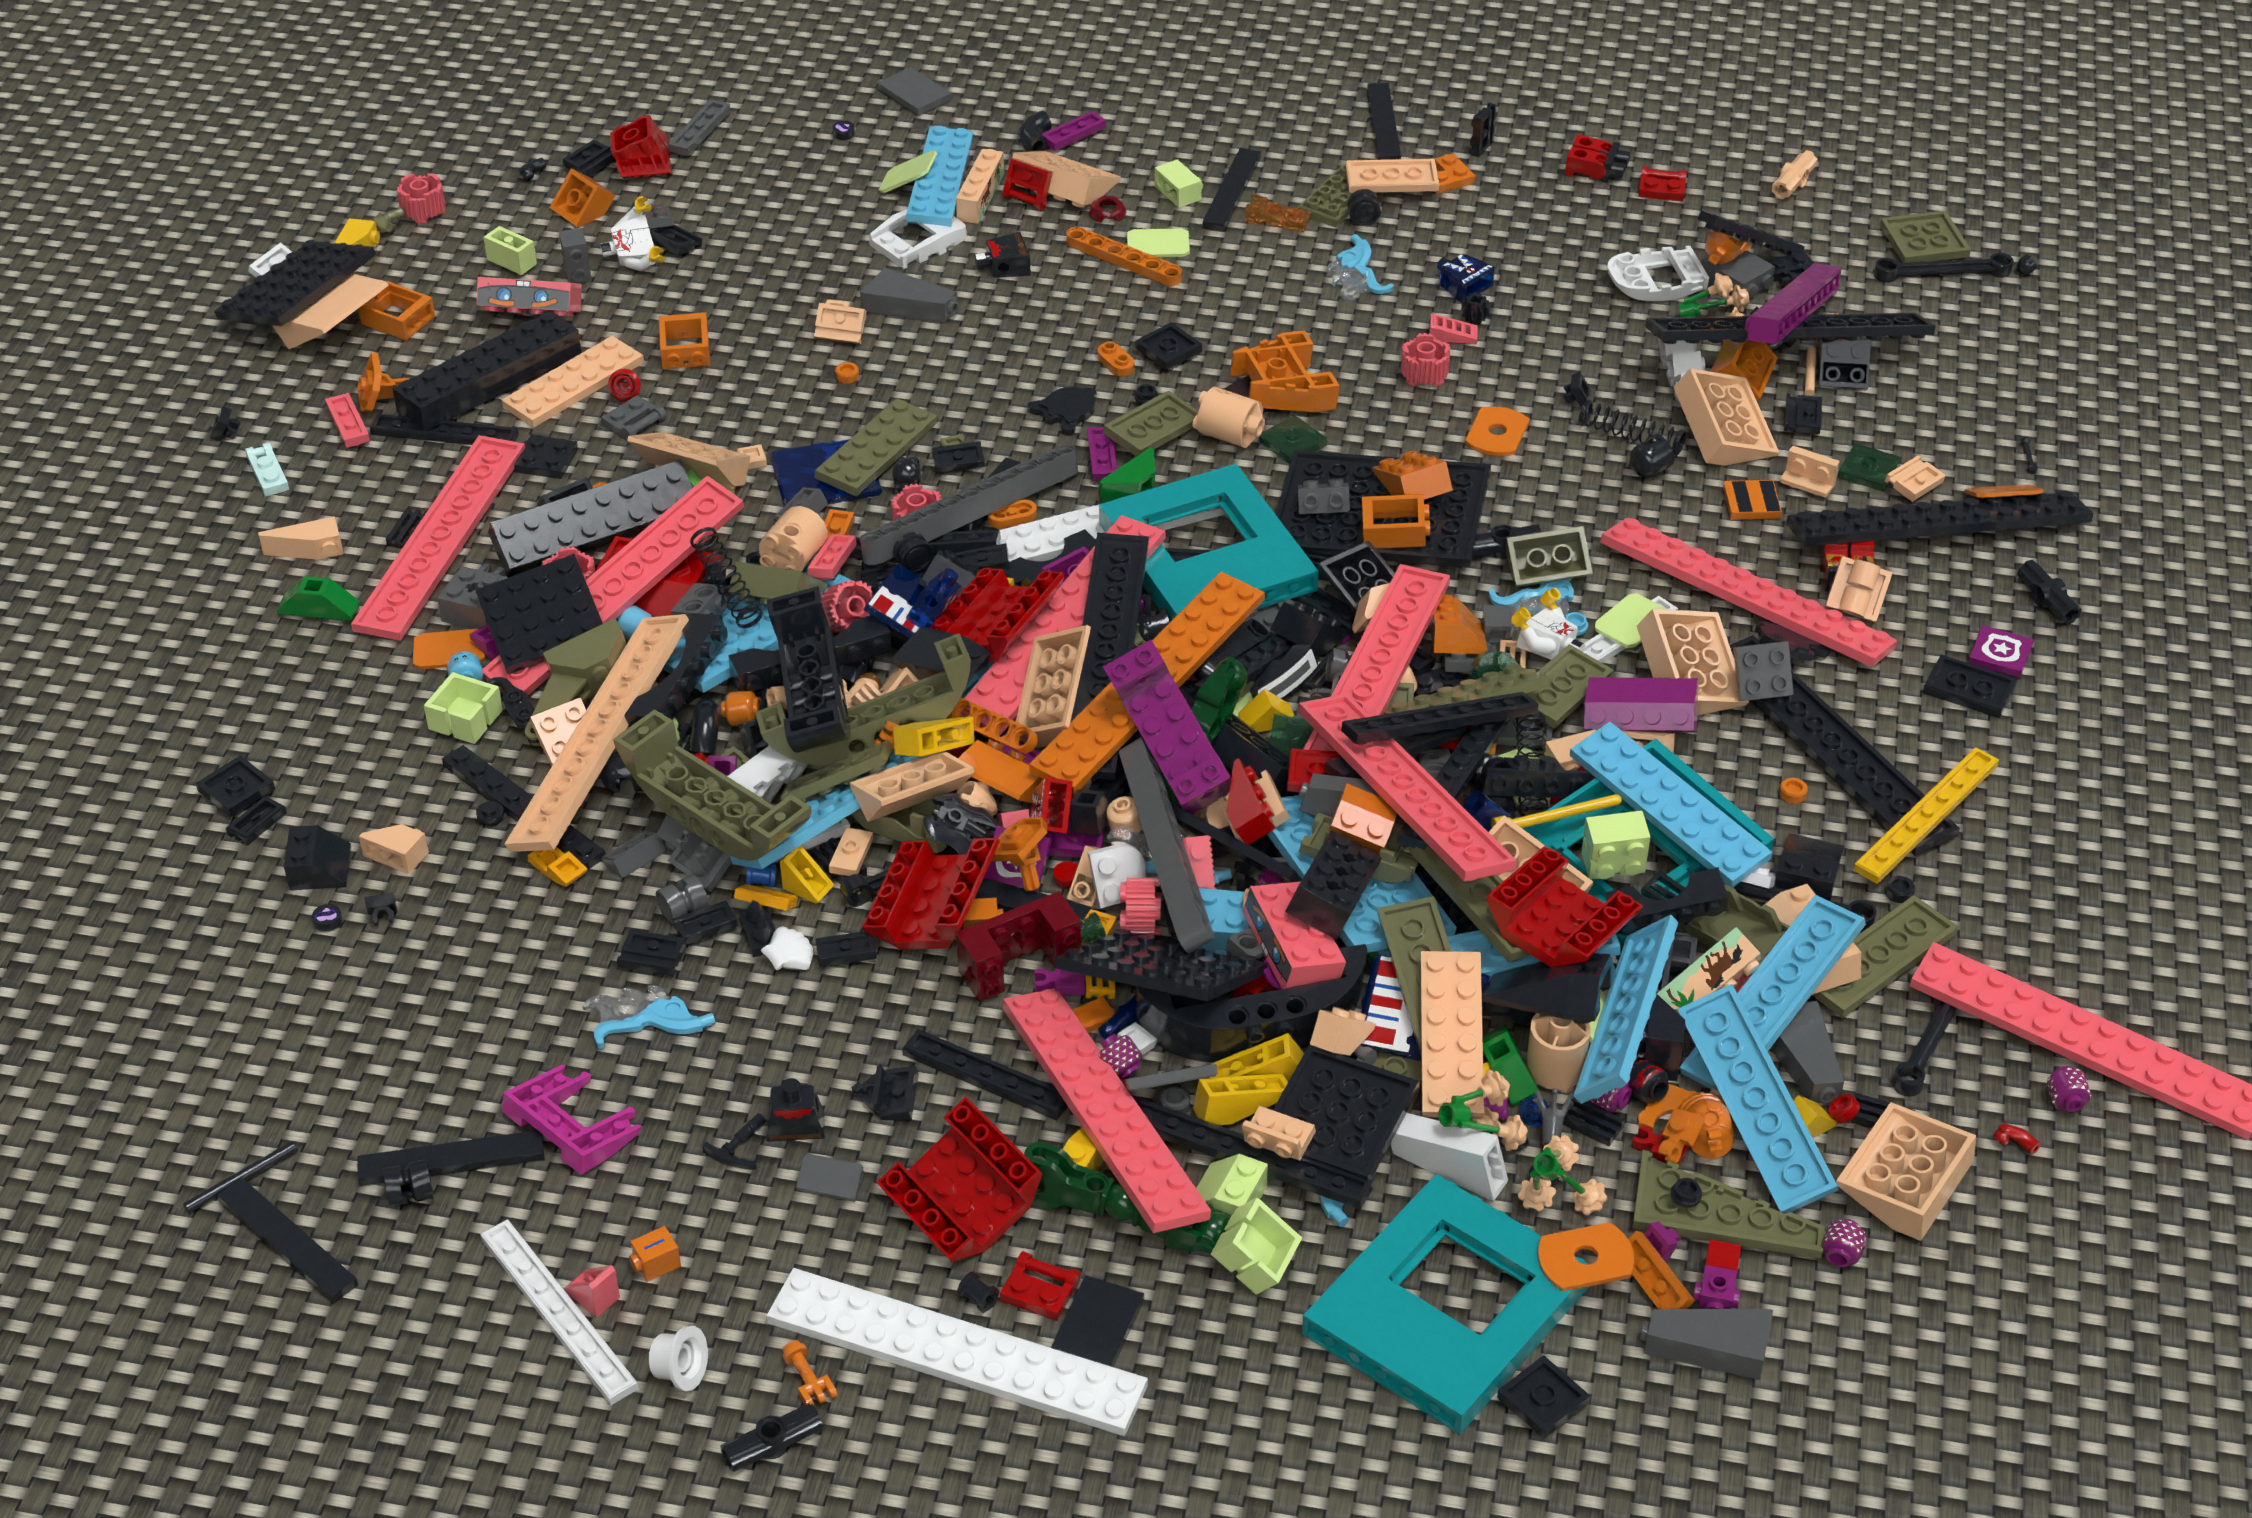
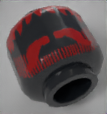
M1639 1060L1633 1063L1629 1075V1088L1632 1089L1631 1095L1645 1104L1663 1099L1669 1089L1666 1071L1648 1060Z

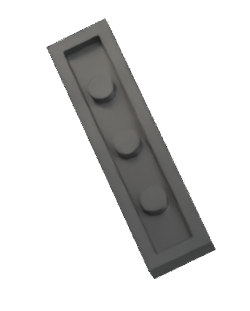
M710 99L668 143L669 152L689 156L729 114L730 104Z

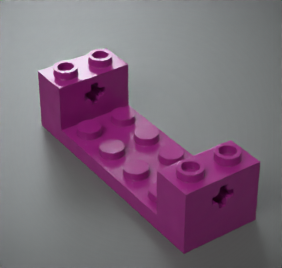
M1149 640L1103 666L1182 808L1193 815L1218 801L1222 796L1228 795L1231 777L1195 718L1153 641Z

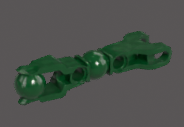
M1231 656L1221 661L1215 667L1214 672H1212L1197 692L1196 701L1191 709L1210 744H1212L1213 739L1218 735L1226 720L1231 718L1240 696V691L1246 685L1248 679L1245 666ZM1160 769L1170 802L1183 809ZM1131 791L1128 797H1133Z
M1034 1142L1024 1152V1155L1042 1172L1037 1188L1041 1191L1036 1192L1032 1205L1042 1209H1055L1065 1205L1088 1213H1099L1101 1216H1104L1105 1212H1107L1116 1221L1133 1220L1132 1226H1139L1142 1230L1163 1238L1164 1244L1168 1247L1190 1252L1203 1251L1210 1254L1221 1234L1226 1232L1224 1229L1231 1218L1230 1214L1216 1210L1211 1204L1207 1203L1211 1209L1210 1220L1194 1223L1192 1228L1182 1226L1153 1233L1121 1184L1114 1185L1115 1178L1111 1177L1109 1179L1101 1172L1076 1164L1063 1149L1046 1143ZM1034 1156H1042L1046 1160L1037 1159Z

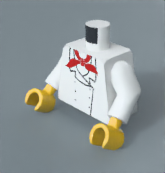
M638 197L635 200V206L611 228L613 241L600 244L603 257L617 254L620 266H626L638 271H643L657 262H664L665 258L659 255L664 250L653 245L646 216L642 215V211L650 212L652 209L651 205H644L648 198Z
M1556 588L1545 591L1540 598L1541 603L1545 607H1549L1550 610L1545 608L1531 618L1529 611L1525 607H1521L1511 618L1512 624L1521 628L1516 647L1551 660L1569 644L1582 652L1585 648L1583 642L1576 640L1577 626L1565 619L1561 607H1557L1555 603L1561 597L1560 592Z

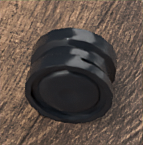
M1360 189L1352 193L1348 198L1347 206L1350 219L1355 224L1362 226L1370 225L1380 217L1381 210L1378 196L1373 191Z
M910 532L903 535V539L900 542L896 541L893 547V556L906 572L918 573L930 565L934 557V550L920 533L918 535L915 532Z

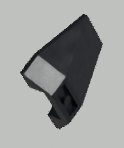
M1594 953L1586 962L1553 968L1543 962L1493 974L1482 994V1002L1573 1020L1579 1024L1595 1022L1600 1012V990L1612 986L1616 977V970L1611 954Z

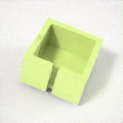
M454 672L450 674L424 704L429 730L448 736L453 733L454 738L473 744L487 730V724L491 725L503 711L499 686Z
M1643 811L1586 817L1585 837H1583L1581 854L1589 879H1607L1614 877L1615 873H1619L1620 876H1633L1645 873L1650 834Z
M1256 1197L1234 1210L1224 1229L1226 1232L1221 1234L1211 1255L1230 1272L1238 1271L1236 1277L1257 1295L1279 1283L1302 1237Z

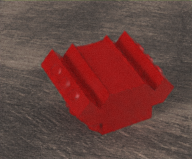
M650 115L639 117L634 122L620 126L610 132L612 155L616 159L617 168L622 178L637 179L639 177L648 178L650 176L659 177L661 175L673 174L670 168L672 164L669 156L668 137L665 131L658 128Z

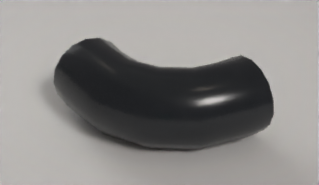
M1042 110L1029 116L1019 128V142L1027 152L1044 151L1047 141L1041 134L1051 130L1052 124L1050 117L1045 111Z
M702 700L695 706L689 751L716 754L720 708L714 701Z

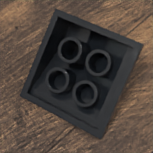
M1369 541L1317 565L1355 615L1358 603L1373 587L1390 583L1395 575Z

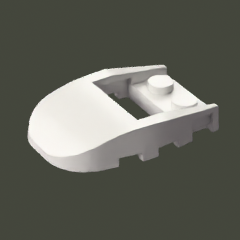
M907 210L892 215L869 234V245L905 269L908 268L907 264L914 260L921 263L927 261L929 255L937 253L940 256L946 253L948 246H956L966 238L967 230L966 225L955 216L951 227L917 223L932 233L933 236L912 247L891 232L897 227L901 229L908 225V222H906Z
M1686 246L1684 250L1676 251L1672 247H1662V251L1650 252L1649 248L1640 249V253L1635 255L1629 252L1618 254L1608 262V273L1614 284L1623 293L1637 300H1676L1708 287L1709 276L1691 246ZM1672 264L1682 280L1681 285L1672 287L1670 284L1661 285L1660 289H1658L1647 269L1660 268Z

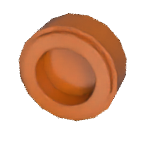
M851 362L839 364L835 369L837 381L844 384L857 381L859 379V367Z
M1787 778L1780 785L1779 795L1785 802L1798 804L1806 799L1808 786L1798 778Z

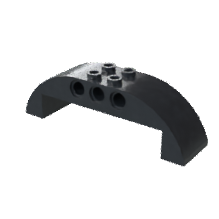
M819 586L768 599V614L778 640L789 717L783 719L786 739L790 748L796 754L850 739V722L839 659Z
M1366 944L1339 948L1346 961L1342 976L1339 979L1174 1009L1169 993L1136 986L1135 1022L1157 1039L1156 1044L1173 1054L1202 1062L1219 1061L1287 1033L1300 1049L1306 1048L1311 1042L1320 1010L1332 1012L1333 1007H1337L1347 1011H1355L1362 992L1367 947Z

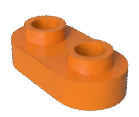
M1108 341L1098 347V360L1114 375L1123 377L1129 376L1134 372V359L1118 344Z
M1018 500L988 514V524L996 529H1004L1032 522L1037 517V506L1030 500Z

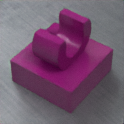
M1659 1221L1650 1223L1644 1234L1663 1260L1668 1263L1678 1244L1677 1241L1681 1240L1679 1234L1674 1229L1666 1230Z

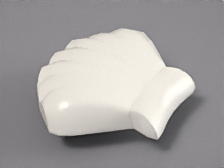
M783 926L778 927L774 931L770 944L761 950L776 970L782 967L807 970L813 957V947L809 940L801 932Z

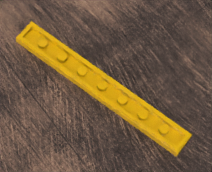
M1975 747L1854 864L1853 871L1878 884L1998 767L1999 759Z

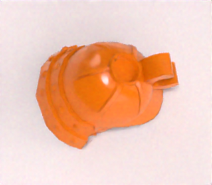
M1719 228L1718 232L1710 230V235L1705 245V252L1708 261L1712 264H1726L1752 246L1741 239L1738 241L1731 236L1721 233V228Z
M1700 1092L1685 1099L1678 1109L1699 1114L1705 1120L1693 1147H1691L1698 1156L1706 1159H1717L1730 1152L1734 1143V1128L1731 1114L1722 1097L1715 1093Z

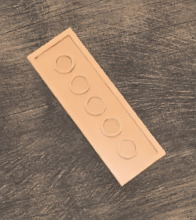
M611 336L501 400L502 407L534 428L606 386L611 374L616 370H633L644 363V356L614 336Z
M1421 951L1422 1117H1439L1440 1106L1445 1102H1451L1452 1096H1461L1476 1091L1478 1087L1483 1086L1481 1082L1483 1078L1481 952ZM1477 1097L1464 1102L1471 1110V1118L1484 1117V1098Z

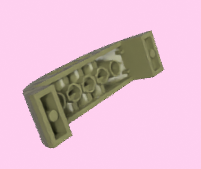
M958 633L934 643L944 668L943 672L847 708L851 731L850 739L795 754L786 739L783 719L787 717L780 702L755 712L763 740L785 757L800 763L827 766L874 746L876 739L886 741L879 734L881 730L892 733L884 727L887 721L901 726L915 722L945 719L960 701L970 673L971 659L960 634Z
M655 709L613 739L621 759L635 781L662 811L709 844L737 859L746 861L760 859L804 826L811 816V806L790 794L774 806L678 746L674 721Z

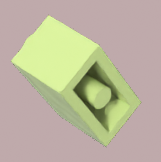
M1178 159L1155 167V187L1178 208L1201 200L1203 189L1201 179Z
M500 226L484 236L487 260L520 275L537 264L534 241Z

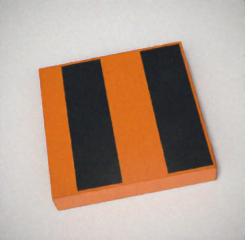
M1773 480L1723 482V491L1730 520L1781 519L1782 511Z

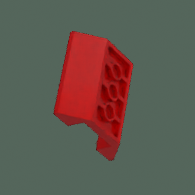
M615 536L596 571L633 539ZM693 551L633 605L646 611L652 617L670 616L673 607L694 583H701L705 577L704 564L700 561V556ZM704 552V553H703V555H710V554H712L711 552ZM718 554L711 556L707 563L716 562L723 558V556ZM702 557V559H703L704 562H705L706 559L708 558V557Z
M983 568L977 573V576L970 584L962 590V593L955 601L949 604L947 610L940 618L934 621L931 629L955 635L959 633L960 636L970 638L991 652L989 661L998 662L1052 600L1065 575L1063 572L1046 570L1039 573L1029 587L1011 586L1003 569Z
M975 838L967 854L935 855L926 840L902 841L862 925L863 931L899 949L949 948L956 937L955 932L958 933L963 925L1000 840L998 838Z
M1544 846L1489 893L1486 898L1502 937L1551 968L1586 962L1641 911L1643 905L1619 890L1605 903L1601 902L1600 899L1591 896L1578 888L1574 883L1562 878L1569 860L1561 856L1557 851Z
M966 1096L943 1117L952 1128L909 1170L898 1161L876 1182L951 1262L986 1252L1031 1208L1042 1177V1172Z

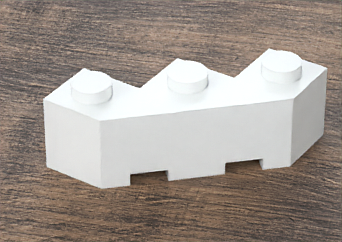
M1659 339L1660 359L1662 365L1667 366L1666 375L1671 387L1675 386L1690 368L1705 371V359L1701 357V351H1696L1697 344L1685 341H1677L1676 344H1666ZM1675 392L1674 396L1676 398V401H1678V397Z
M769 745L728 775V777L771 803L782 784H788L789 781L799 778L808 764L785 757Z

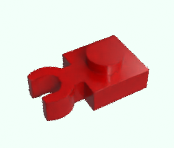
M1639 1126L1638 1136L1644 1139L1634 1136L1632 1147L1638 1151L1649 1150L1651 1151L1650 1153H1653L1652 1158L1664 1163L1668 1162L1665 1160V1155L1658 1153L1661 1143L1667 1140L1662 1135L1664 1130H1661L1660 1134L1656 1135L1649 1127ZM1684 1146L1681 1153V1157L1677 1163L1679 1164V1167L1690 1146Z

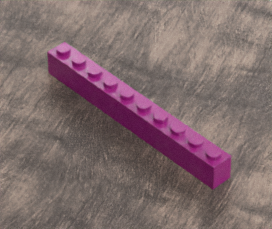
M1812 264L1747 318L1745 331L1748 332L1747 340L1770 344L1780 342L1839 290L1842 267Z

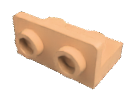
M1792 446L1788 453L1786 470L1781 476L1780 482L1790 487L1810 492L1816 496L1827 497L1836 484L1840 461Z
M1261 1106L1258 1107L1251 1122L1245 1120L1242 1124L1244 1140L1251 1146L1274 1151L1283 1158L1291 1157L1299 1161L1316 1132L1315 1125Z

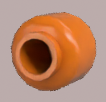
M752 691L730 692L726 697V701L721 702V715L727 718L731 726H738L742 723L756 720L755 712L759 711L761 699L756 697Z

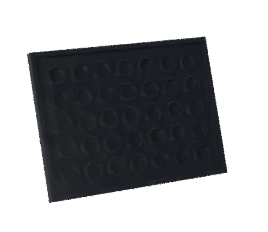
M1294 450L1276 516L1304 553L1334 557L1363 544L1362 497L1391 496V493L1373 472L1372 467L1380 465L1379 462L1388 458L1396 460L1399 459L1398 457ZM1446 461L1453 490L1424 500V504H1429L1430 536H1425L1426 546L1375 548L1385 561L1471 567L1491 475V464ZM1330 479H1343L1344 483H1349V512L1299 513L1298 485H1303V481L1318 480V484H1328ZM1418 517L1373 519V524L1418 523Z

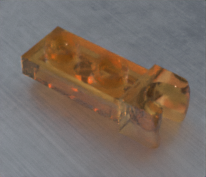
M1255 194L1251 196V204L1246 205V221L1260 224L1262 221L1305 232L1310 222V212L1287 207L1279 203L1267 202V197Z

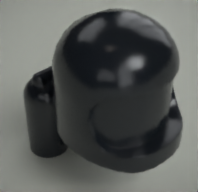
M899 457L896 460L892 476L894 486L899 493L903 491L905 485L921 484L920 462L917 457Z

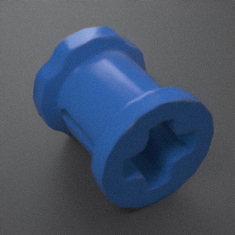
M776 862L763 869L747 867L746 884H769V887H774Z

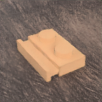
M819 303L815 323L816 329L813 336L818 339L861 344V335L863 334L867 311L861 308Z
M1919 455L1888 473L1885 479L1886 483L1891 482L1894 484L1893 488L1912 502L1942 484L1946 477L1944 473L1930 463H1923Z

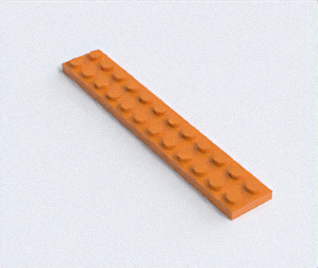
M1220 572L1152 640L1178 688L1265 600V592L1226 573ZM1112 682L1070 723L1069 728H1065L1029 764L1031 773L1043 779L1051 777L1073 781L1072 794L1075 795L1077 790L1081 789L1138 730Z

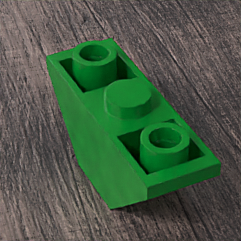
M1148 448L1099 481V501L1105 503L1155 488L1154 449Z
M304 576L284 593L276 611L277 614L353 621L360 606V601L330 578Z
M1507 1024L1483 1035V1051L1493 1072L1498 1071L1509 1082L1508 1098L1513 1107L1534 1097V1092L1539 1091Z

